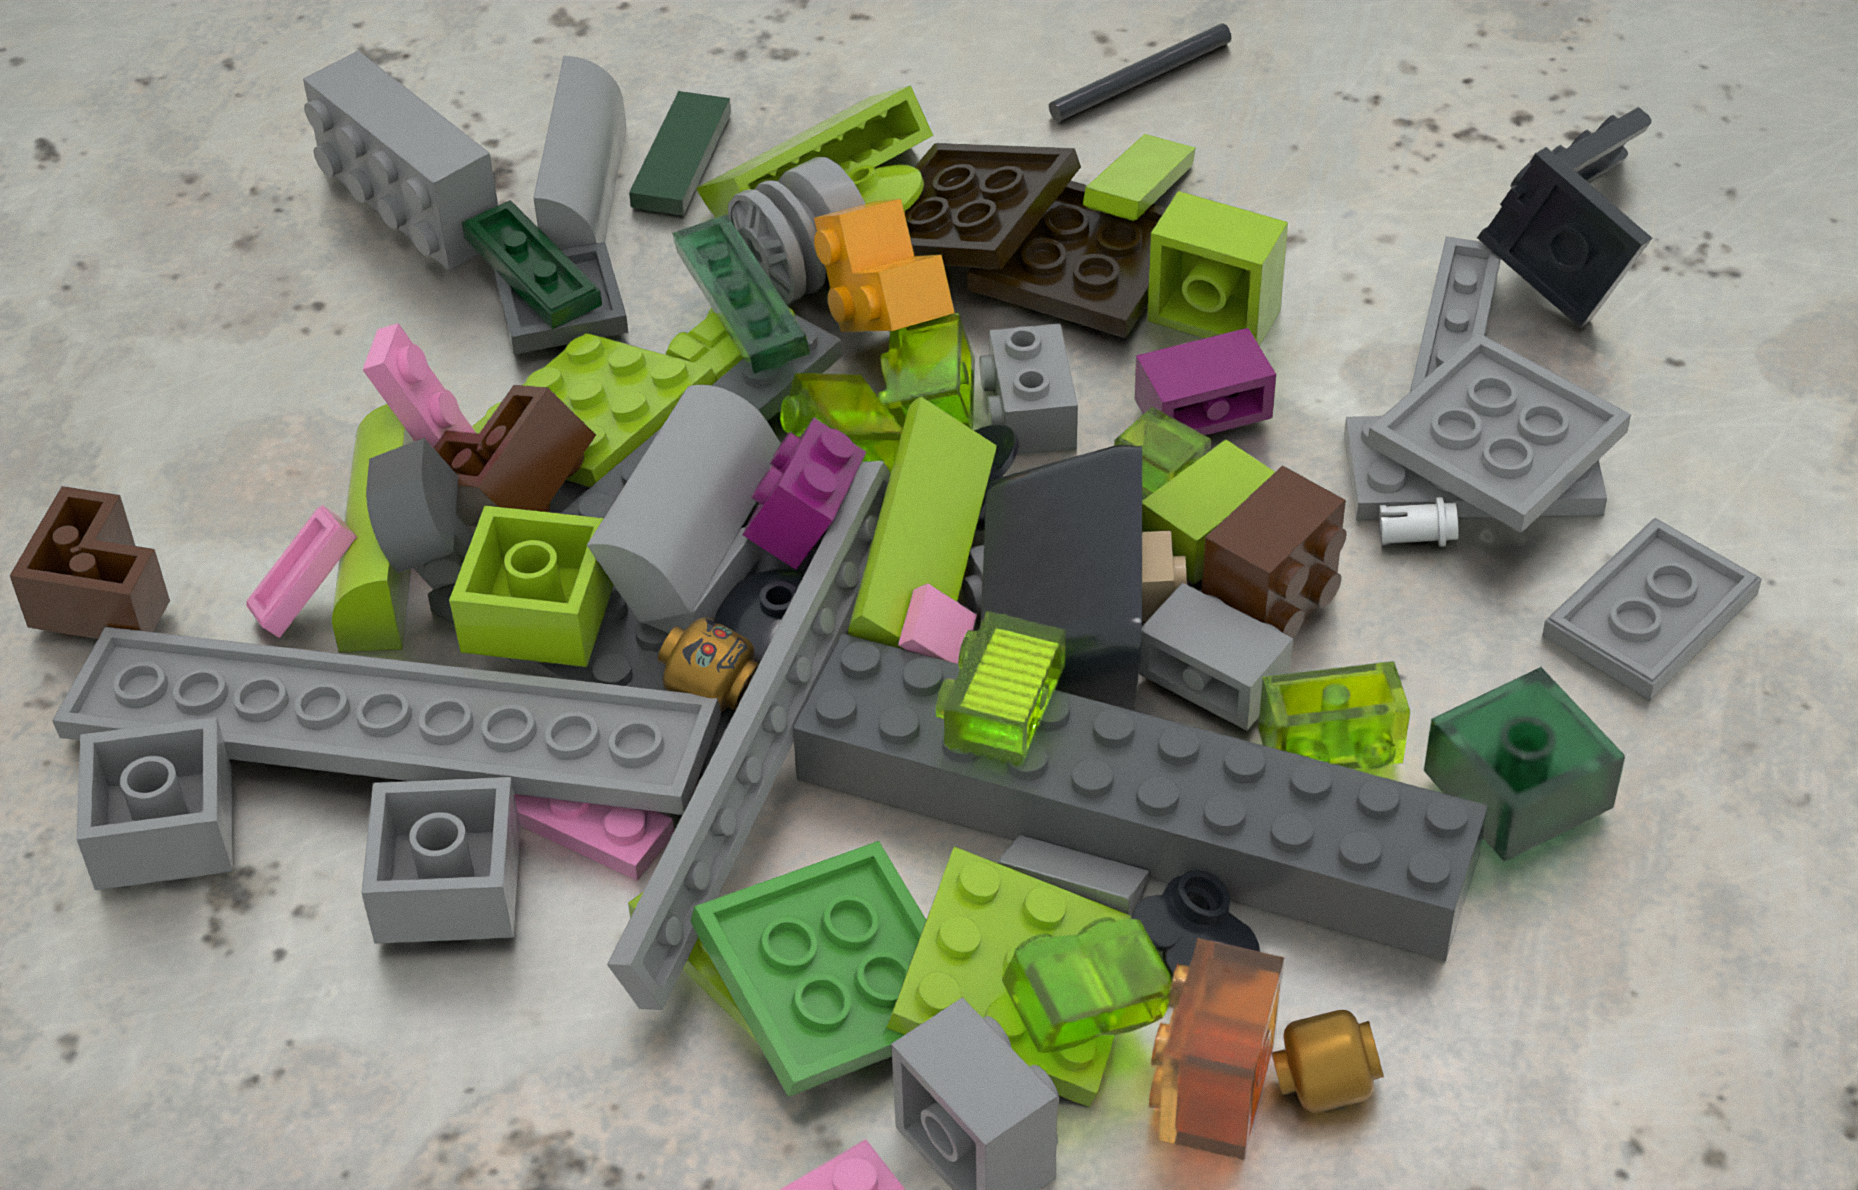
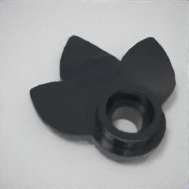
M1189 871L1182 876L1172 879L1162 895H1153L1141 899L1132 912L1128 923V934L1131 943L1142 949L1163 952V966L1167 974L1176 985L1188 993L1202 995L1212 990L1222 976L1225 965L1244 972H1257L1260 968V946L1254 932L1248 925L1229 912L1230 896L1226 887L1219 879L1207 872Z

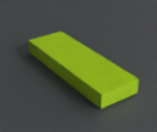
M1148 134L1142 135L1086 186L1083 205L1086 208L1132 221L1137 220L1193 166L1196 147Z

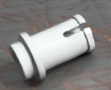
M1438 497L1435 499V504L1389 507L1379 505L1380 533H1382L1381 545L1437 541L1438 547L1446 546V540H1458V516L1455 502L1444 503L1443 497Z

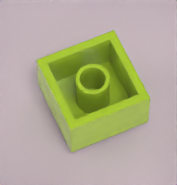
M1178 191L1151 232L1147 321L1201 338H1209L1249 328L1260 346L1281 311L1288 222Z
M484 506L449 599L460 652L587 667L614 586L587 546L604 518Z

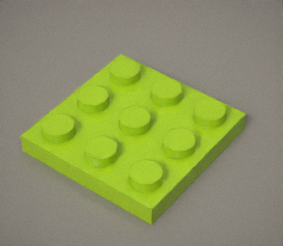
M585 333L583 336L572 340L566 349L545 367L533 372L523 386L548 387L596 434L584 452L585 458L581 467L566 479L592 487L662 428L688 386H712L716 382L712 367ZM501 402L490 407L486 415L472 426L476 433L479 434Z
M954 846L886 1028L906 1035L963 997L982 1018L990 1016L1000 1024L1009 1038L1011 1048L1029 1067L1037 1065L1042 1068L1053 1081L1059 1096L1090 1107L1100 1086L1142 949L1134 946L1129 938L1128 923L1131 915Z

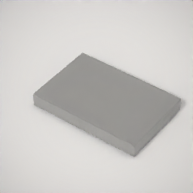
M1653 518L1545 620L1542 636L1646 699L1651 700L1758 594L1762 578L1659 519Z

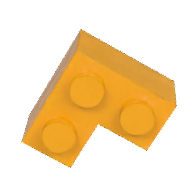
M901 199L874 201L814 217L817 230L814 236V246L819 260L826 268L830 285L828 305L833 318L839 323L841 332L894 331L955 313L942 255L914 256Z

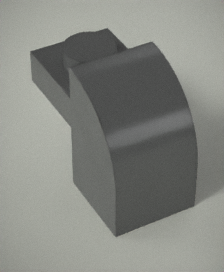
M422 438L369 458L366 499L375 537L391 566L397 573L413 568L433 590H437L456 583L474 534L456 515L459 476L428 441Z

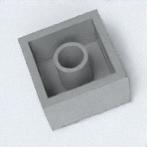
M217 716L80 734L76 840L94 890L233 872L232 766Z
M511 777L373 783L361 894L374 944L514 937L521 828Z
M962 997L891 1044L896 1128L952 1190H1040L1056 1179L1058 1091L1051 1078L1042 1068L1037 1065L1029 1067L1011 1048L1008 1036L996 1020L990 1016L982 1018Z

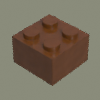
M1282 465L1205 537L1202 593L1214 596L1226 605L1262 623L1270 624L1280 632L1294 638L1299 632L1303 620L1317 606L1322 608L1327 606L1339 590L1342 580L1341 574L1338 573L1339 557L1347 536L1346 530L1343 529L1346 500Z

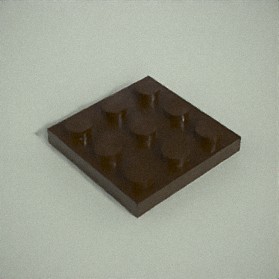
M934 143L915 166L920 171L924 180L923 191L915 203L904 212L914 256L942 255L944 266L975 267L983 270L1002 269L1081 168L1075 148Z
M1070 181L1002 269L983 270L970 267L967 272V290L1126 338L1148 304L1151 232L1167 208L1152 204L1137 220L1132 221L1086 208L1083 205L1087 185Z

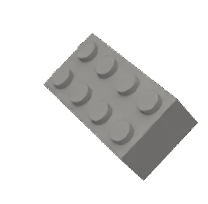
M356 51L303 78L308 101L304 105V111L314 129L317 143L313 150L314 157L323 173L328 177L334 176L348 187L350 193L358 202H366L381 215L384 222L391 229L398 228L413 241L421 254L432 256L449 271L479 255V252L464 238L462 222L498 206L490 152L360 51Z

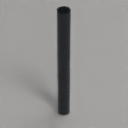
M1220 23L1050 102V114L1057 122L1065 120L1230 43L1232 39L1231 32L1226 24Z

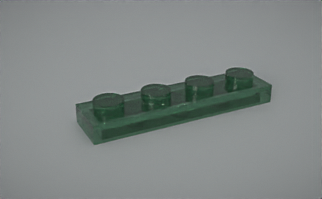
M726 214L672 233L678 255L753 374L767 369L782 367L789 361L810 354L805 332Z

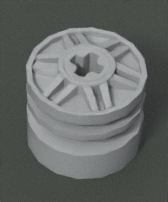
M816 157L785 171L779 182L766 180L758 184L755 190L747 189L734 195L728 204L727 219L737 255L751 281L762 294L766 295L767 299L770 301L773 299L788 306L798 301L804 294L811 295L817 292L824 285L825 281H829L825 265L819 260L814 246V236L817 232L814 217L863 205L865 202L854 182L838 164L827 157Z

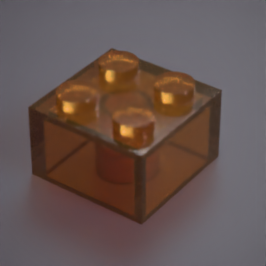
M1198 938L1190 966L1177 964L1168 1007L1174 1009L1170 1023H1160L1151 1058V1067H1156L1150 1091L1149 1108L1160 1110L1158 1140L1245 1160L1272 1057L1271 1052H1273L1276 1041L1285 957Z

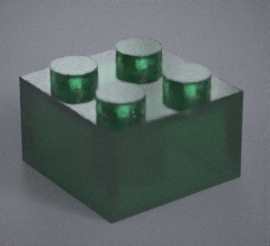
M1539 667L1432 718L1423 771L1444 794L1488 805L1483 839L1506 862L1614 808L1625 755L1542 667Z

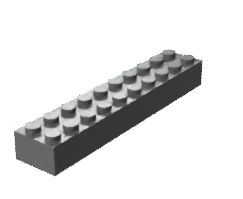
M843 633L793 726L797 780L1007 839L1016 840L1019 835L1134 866L1148 870L1150 879L1168 884L1172 879L1182 876L1189 871L1207 872L1224 884L1232 902L1443 961L1447 959L1479 859L1488 805Z

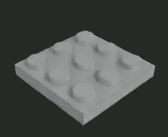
M1477 332L1369 428L1367 446L1522 533L1628 432L1631 414Z

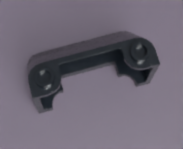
M1114 445L989 480L975 530L985 531L980 646L968 645L966 666L1135 711L1142 630V446Z

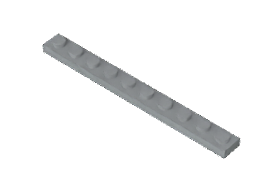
M884 461L861 463L834 520L823 537L607 963L610 970L639 1009L663 1010L698 939V935L690 922L694 906L718 898L794 742L793 726L842 633L847 634L890 477V472Z

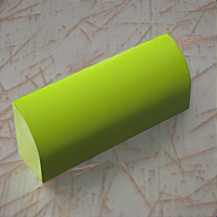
M911 85L870 96L704 183L696 189L714 217L729 229L727 219L728 204L734 195L747 189L755 190L758 184L766 180L779 182L785 171L813 158L827 157L848 174L861 166L871 165L875 168L934 135Z
M923 397L916 399L907 411L848 627V635L903 650L905 649L899 646L898 643L914 589L930 584L956 602L958 600L997 447Z
M388 404L382 405L367 414L359 424L355 436L344 522L355 533L357 538L339 560L332 611V627L339 652L402 650L411 568L397 573L385 557L370 522L366 499L369 458L414 442Z

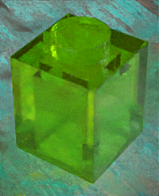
M1151 407L1114 440V445L1142 446V500H1144L1208 453L1211 447V439L1158 409Z

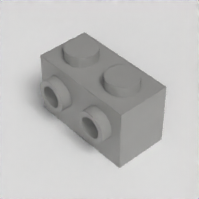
M1051 324L989 330L990 355H981L979 357L982 390H993L994 396L987 397L989 426L1005 425L1014 431L1019 440L1017 455L1077 449L1078 403L1061 325Z
M1182 583L1142 626L1138 674L1248 730L1289 683L1293 638L1280 632L1270 624L1262 623L1226 605L1214 596L1206 595Z

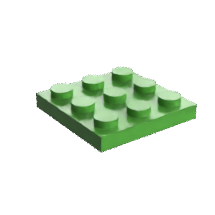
M879 841L694 906L690 922L788 1097L892 1057L891 1044L903 1037L904 1034L886 1027L926 918Z

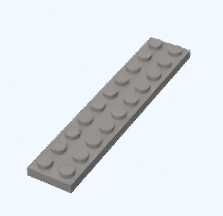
M105 627L52 721L59 738L80 741V734L217 716L229 759L404 781L511 777L514 794L683 815L692 797L721 718V710L718 698H706L690 693Z

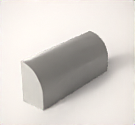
M563 56L533 197L538 228L560 250L605 242L626 130L623 96L614 78L597 64L573 56Z
M710 385L687 387L587 544L640 623L690 614L757 502L751 496L765 473L772 466L769 462L781 444L764 416L747 400L726 389Z

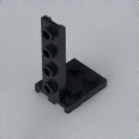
M1640 107L1620 118L1611 115L1600 125L1596 132L1592 133L1588 129L1585 130L1568 148L1559 145L1551 151L1545 147L1535 153L1529 163L1513 179L1510 185L1511 189L1500 203L1502 207L1489 226L1484 228L1477 237L1579 328L1594 318L1653 239L1589 184L1620 166L1628 156V151L1624 145L1644 133L1652 123L1650 116Z

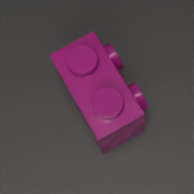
M1249 328L1136 355L1134 400L1160 446L1273 418L1276 373Z
M816 418L812 419L800 437L789 432L770 460L769 464L772 466L765 473L751 496L759 504L742 535L796 570L834 520L866 451L852 443L850 438L841 431L831 429Z

